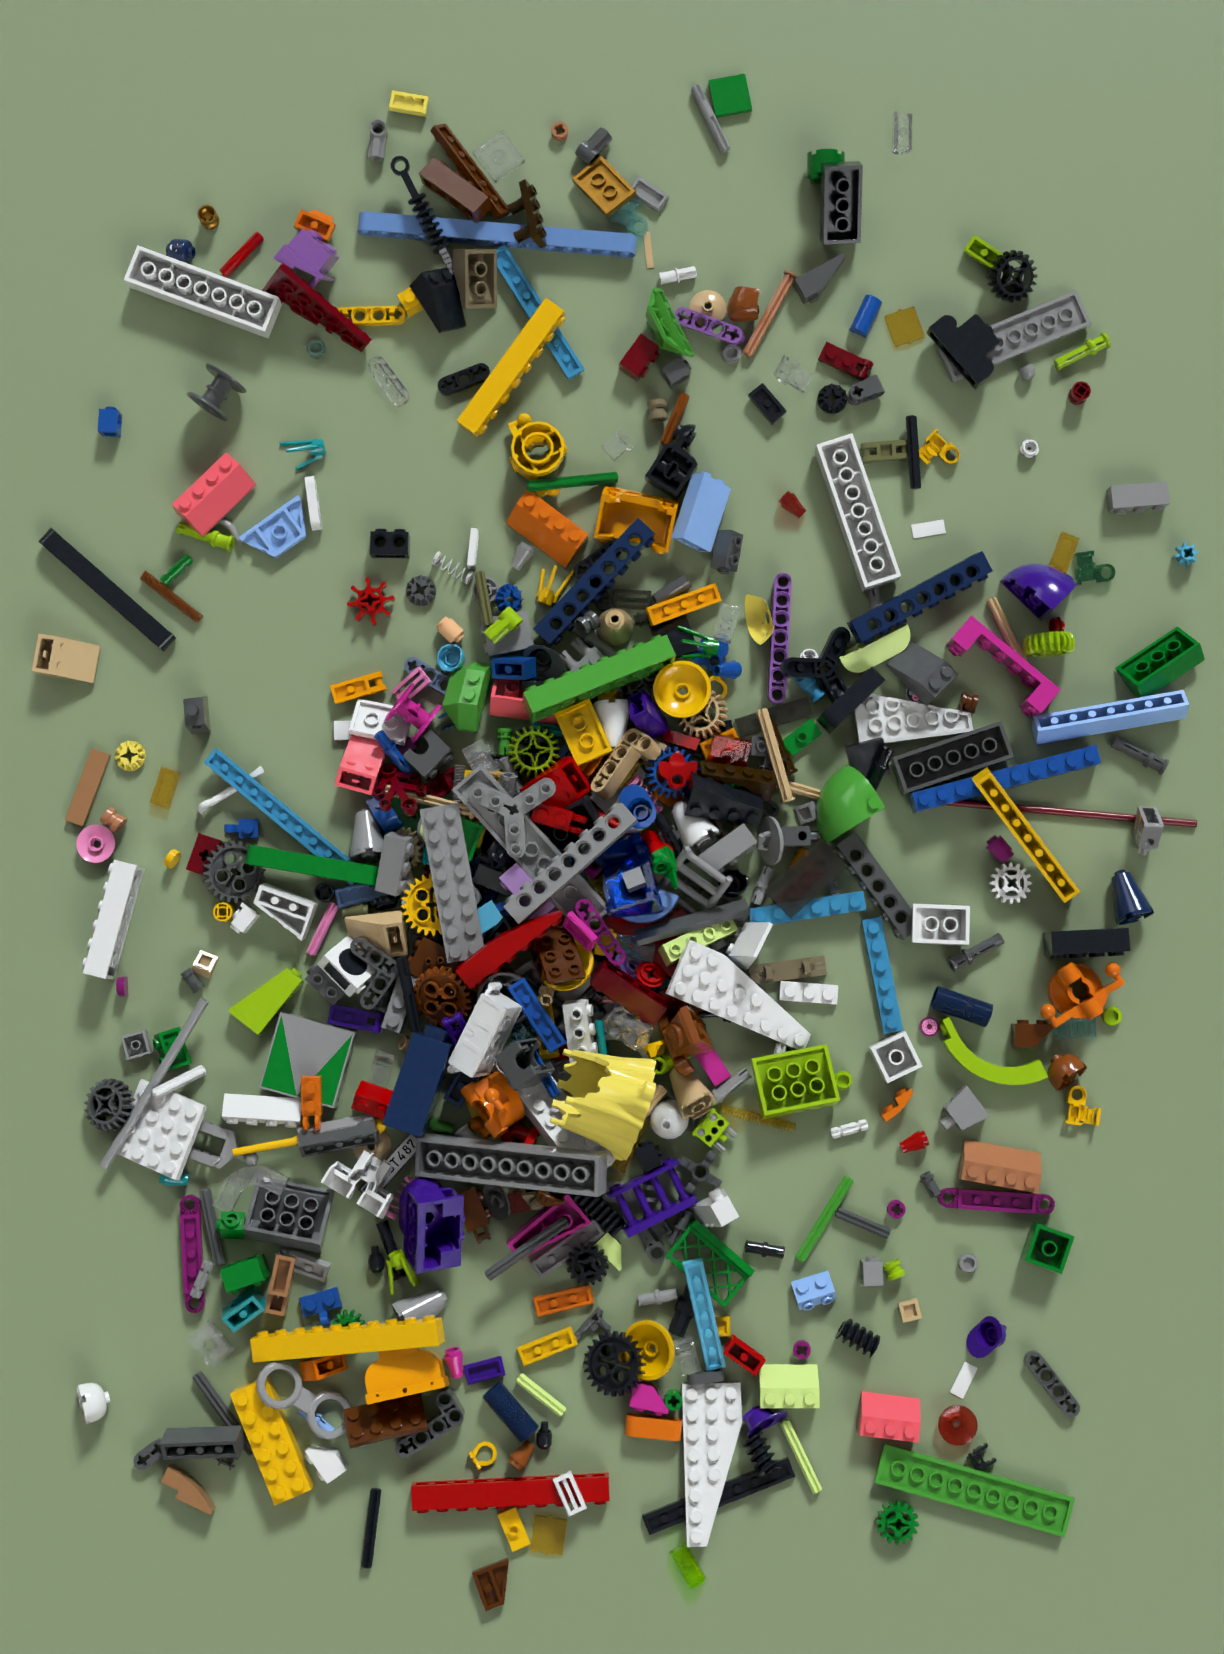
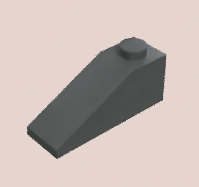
M845 253L794 279L793 286L803 304L813 303L820 298L819 296L843 264L846 257Z

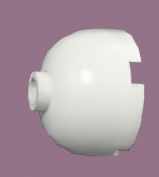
M666 1099V1101H660L651 1112V1128L661 1138L675 1139L682 1135L688 1127L689 1117L685 1116L687 1120L681 1118L676 1100Z
M92 1382L77 1385V1394L85 1425L102 1418L107 1411V1404L110 1403L108 1391L104 1392L100 1385Z

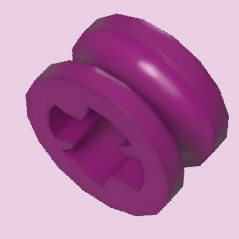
M892 1200L887 1206V1211L893 1218H901L905 1214V1206L899 1200ZM895 1204H898L901 1208V1212L898 1211V1214L891 1210L892 1206L895 1207Z
M804 1340L797 1341L793 1347L794 1355L799 1359L807 1358L811 1353L809 1343ZM798 1345H801L802 1347L806 1346L807 1349H805V1351L807 1353L804 1355L803 1353L798 1354L796 1351L799 1350V1348H797Z

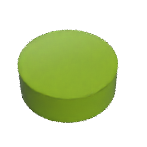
M1107 1007L1103 1010L1101 1018L1106 1025L1116 1026L1121 1022L1122 1013L1118 1008Z

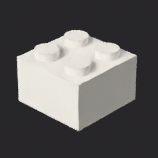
M906 1031L896 1033L868 1047L885 1083L894 1081L923 1067Z

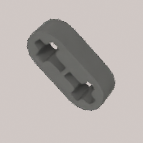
M723 1369L687 1373L688 1385L715 1383L725 1380Z
M162 1438L154 1440L135 1455L134 1465L137 1469L145 1470L163 1457L160 1450L155 1454L153 1453V1450L157 1447L156 1443L160 1445ZM148 1454L150 1455V1457L146 1460L147 1464H145L144 1462H139V1460L141 1459L140 1455L142 1457H145Z

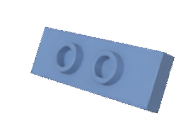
M365 884L334 889L338 908L362 902H371L380 896L389 895L375 891V886Z

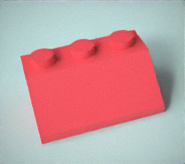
M861 1391L857 1432L860 1436L919 1443L921 1425L920 1398Z

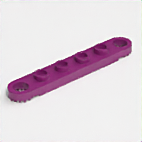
M943 1188L938 1195V1202L946 1208L1049 1214L1055 1207L1054 1199L1047 1194ZM949 1192L953 1195V1200L950 1203H945L942 1199L943 1195ZM1046 1198L1049 1200L1050 1206L1043 1210L1039 1204L1041 1200Z
M189 1194L184 1196L179 1204L185 1308L190 1313H198L205 1307V1288L202 1289L203 1293L199 1298V1308L191 1307L190 1300L193 1297L190 1296V1292L195 1287L194 1283L199 1271L202 1270L201 1266L203 1263L201 1207L199 1198ZM187 1199L194 1201L195 1207L193 1210H188L185 1207Z

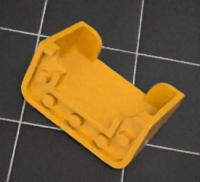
M609 486L604 487L594 538H598V541L608 543L613 538L618 539L639 518L655 533L653 538L655 541L650 546V548L654 549L653 552L657 554L668 553L679 502L674 499ZM638 538L630 540L631 542L640 543Z

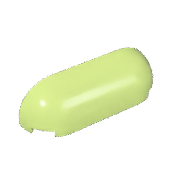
M902 624L897 629H894L892 626L889 632L880 635V633L874 635V640L866 644L860 642L845 650L846 655L839 657L842 665L851 672H864L872 666L874 667L901 653L910 641L911 634L908 624Z

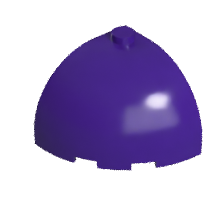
M1043 564L1019 566L1000 580L1040 621L1077 585L1070 575Z

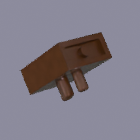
M422 936V939L418 938L413 947L416 951L413 957L410 955L408 957L410 973L417 977L423 972L425 973L428 968L432 970L435 966L438 969L444 966L445 971L451 967L452 973L455 974L456 968L465 961L447 963L444 945L425 936Z

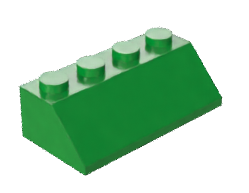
M1177 626L1115 669L1131 693L1139 698L1155 694L1203 662L1205 658L1201 644Z

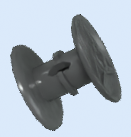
M207 363L206 369L215 377L210 385L206 386L208 389L202 397L193 392H188L187 396L201 408L226 422L228 418L219 409V406L223 400H227L226 395L230 389L239 393L247 391L227 373Z

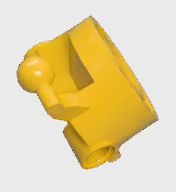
M526 413L520 414L516 421L508 423L513 437L511 444L512 457H509L515 473H519L528 480H536L539 476L548 475L559 467L568 450L563 437L555 427L545 422H532L531 416ZM547 445L549 454L542 460H532L528 457L527 452L531 453L534 448H543V446ZM560 489L535 492L540 498L546 495L554 497L560 493Z

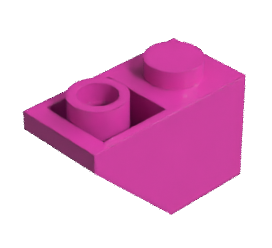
M635 1381L637 1388H632L629 1406L633 1407L632 1410L644 1412L645 1409L652 1411V1414L663 1416V1413L668 1414L669 1409L666 1407L665 1401L654 1384L645 1381Z

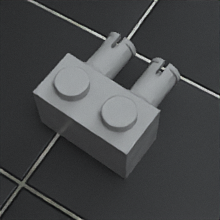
M577 637L575 639L576 642L573 641L570 645L582 656L580 661L576 662L566 650L562 652V655L560 654L564 666L568 671L572 672L580 670L579 668L582 665L588 663L590 665L595 664L598 659L605 657L595 646L589 648L580 637Z

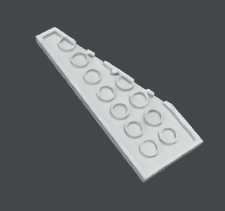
M687 940L666 994L797 1050L806 1048L811 1034L727 956L697 942Z
M715 1382L698 1385L682 1383L687 1547H707L742 1425L741 1382Z

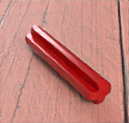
M255 232L220 268V273L226 278L229 277L264 241L263 236Z

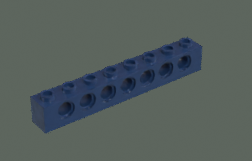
M637 518L533 628L534 632L550 647L553 644L557 645L563 639L562 634L566 630L571 631L574 628V620L579 618V616L583 617L590 610L588 607L593 602L596 604L603 595L601 593L605 589L609 590L616 581L614 579L618 575L622 576L629 569L628 565L630 562H636L642 555L641 551L645 547L649 548L654 543L655 533L643 521ZM633 538H638L640 540V544L638 546H632L629 543L630 540ZM619 552L627 554L624 560H619L616 556ZM606 566L614 568L611 574H606L603 570ZM598 579L601 585L598 588L591 587L590 583L592 580ZM581 593L588 595L587 600L584 602H580L577 599ZM572 607L575 609L573 615L567 616L564 614L565 609ZM554 621L562 623L558 630L551 628V624Z
M983 551L975 553L847 622V625L856 642L866 644L874 640V635L878 633L883 635L891 630L890 627L894 624L896 626L907 622V617L912 615L914 618L924 613L922 609L926 607L931 609L939 605V600L945 597L948 600L956 595L955 591L959 589L964 591L972 587V582L977 580L979 583L987 579V574L993 570ZM967 568L972 570L971 577L966 573ZM951 576L956 579L955 586L950 583ZM935 585L940 588L939 595L934 592ZM918 594L924 597L922 604L917 600ZM902 603H905L908 607L906 613L901 610ZM886 611L891 614L890 621H887L884 617ZM870 620L875 624L874 630H870L868 627Z

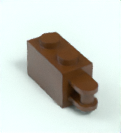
M475 1185L457 1193V1195L463 1194L464 1225L467 1232L473 1231L478 1244H481V1241L485 1239L490 1240L491 1236L486 1225L490 1223L492 1215L489 1208L484 1207L482 1200L485 1198L482 1190H477ZM483 1227L484 1232L478 1234L477 1229Z

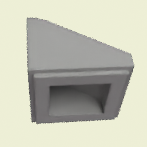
M816 800L795 807L800 825L817 820Z

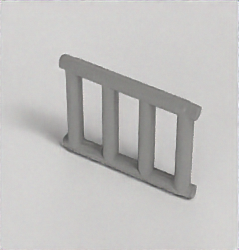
M688 846L681 851L676 859L678 868L676 872L679 870L711 893L712 896L707 900L677 878L678 888L704 907L701 911L713 908L733 881L732 877H725L692 853L691 848ZM685 859H689L721 883L718 888L714 887L683 864ZM664 876L657 885L655 892L658 894L660 890L675 894L666 888L671 881ZM679 897L678 906L689 914L699 912Z

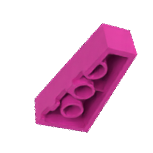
M561 1193L560 1195L565 1197L564 1204L544 1207L506 1240V1243L513 1252L562 1216L566 1217L570 1225L530 1253L532 1254L542 1249V1247L554 1243L584 1226L592 1224L591 1219L570 1195Z

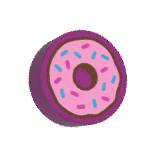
M925 1017L919 1023V1030L925 1036H934L939 1031V1023L933 1017Z

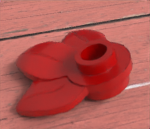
M680 751L674 752L669 762H659L661 776L666 778L669 787L675 790L685 786L686 781L690 778L691 771H697V762L686 763ZM675 776H678L680 778V782L678 784H675L673 782V778Z

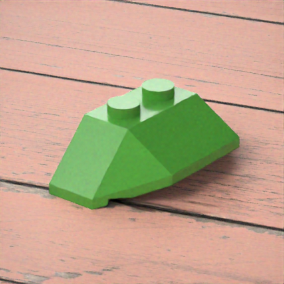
M655 287L652 289L645 316L648 321L646 323L649 330L656 337V344L659 345L660 349L694 357L695 354L663 290Z
M473 662L450 674L442 707L458 731L474 733L478 731L492 675L491 663Z

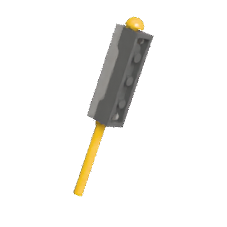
M364 1113L359 1116L324 1121L321 1123L320 1131H315L314 1124H310L308 1130H303V1126L297 1127L298 1136L233 1148L232 1151L233 1156L298 1145L302 1157L379 1143L378 1130L379 1133L385 1131L386 1126L382 1125L383 1119H376L375 1116Z

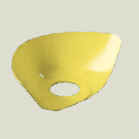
M746 594L744 605L747 627L753 640L761 645L773 633L774 625L767 603L762 598ZM766 612H767L768 615H769V620H770L769 624H768L767 621H766V617H765V613H766Z

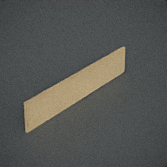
M650 231L643 232L647 268H654Z

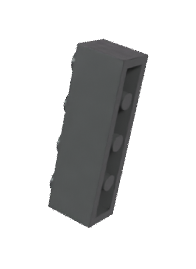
M242 1425L166 1428L160 1442V1448L164 1460L240 1457L246 1440Z

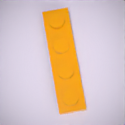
M716 583L649 606L645 610L651 626L715 604L722 601Z

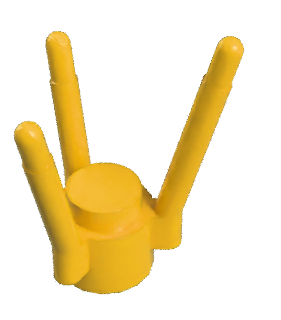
M554 565L546 588H543L545 569H542L536 595L538 597L537 602L547 606H551L552 602L556 603L559 595L572 578L574 570L570 572L558 591L553 595L554 591L550 588L557 566Z

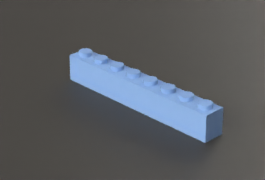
M1184 690L1037 715L1033 716L1031 731L1035 743L1038 745L1186 719L1189 702Z

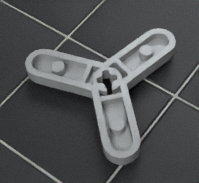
M543 778L515 797H511L482 782H475L470 786L468 793L473 801L504 816L507 853L512 858H520L526 852L524 814L550 798L556 791V784L550 778ZM504 804L508 806L516 804L519 812L510 814L511 810L508 807H504Z

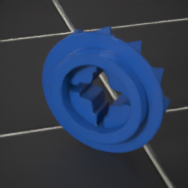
M511 584L501 586L495 597L498 609L503 612L510 606L515 612H518L522 607L521 602L524 600L521 597L522 591L518 590L517 586ZM513 597L514 600L510 602L505 600V598Z

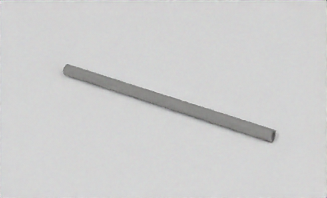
M199 999L131 1111V1116H128L127 1122L124 1123L99 1164L102 1168L108 1170L153 1096L152 1089L159 1086L209 1004V1001L206 999Z

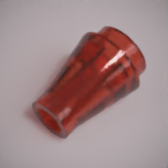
M789 490L778 501L782 508L798 518L806 512V509L802 506L794 492L791 493Z

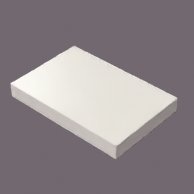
M358 698L348 733L375 739V734L383 730L392 743L395 742L398 745L405 746L411 723H405V719L397 713L389 721H383L392 709V705Z

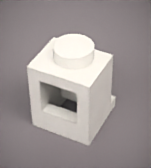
M241 903L242 910L238 909L232 916L233 921L230 927L238 934L240 932L247 933L260 916L246 903Z

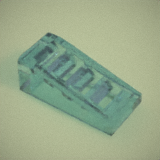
M1070 1018L1054 1028L1055 1038L1096 1037L1095 1018L1091 1020L1088 1018ZM1085 1022L1088 1024V1033L1085 1030ZM1070 1023H1072V1034L1070 1033ZM1078 1023H1080V1033H1078Z

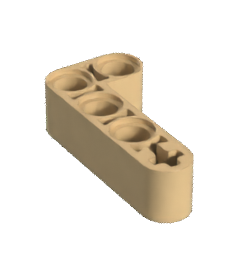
M629 729L593 779L591 789L603 800L612 798L640 756L642 755L647 759L654 760L660 755L661 747L650 736L637 729Z

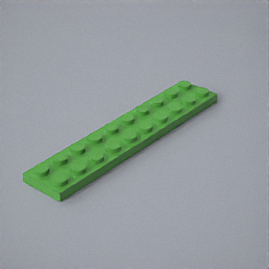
M887 1443L883 1444L874 1478V1483L1061 1537L1066 1535L1075 1500L1074 1497L982 1470H975L968 1466Z

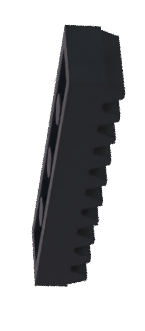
M568 1194L612 1237L626 1225V1221L600 1196Z

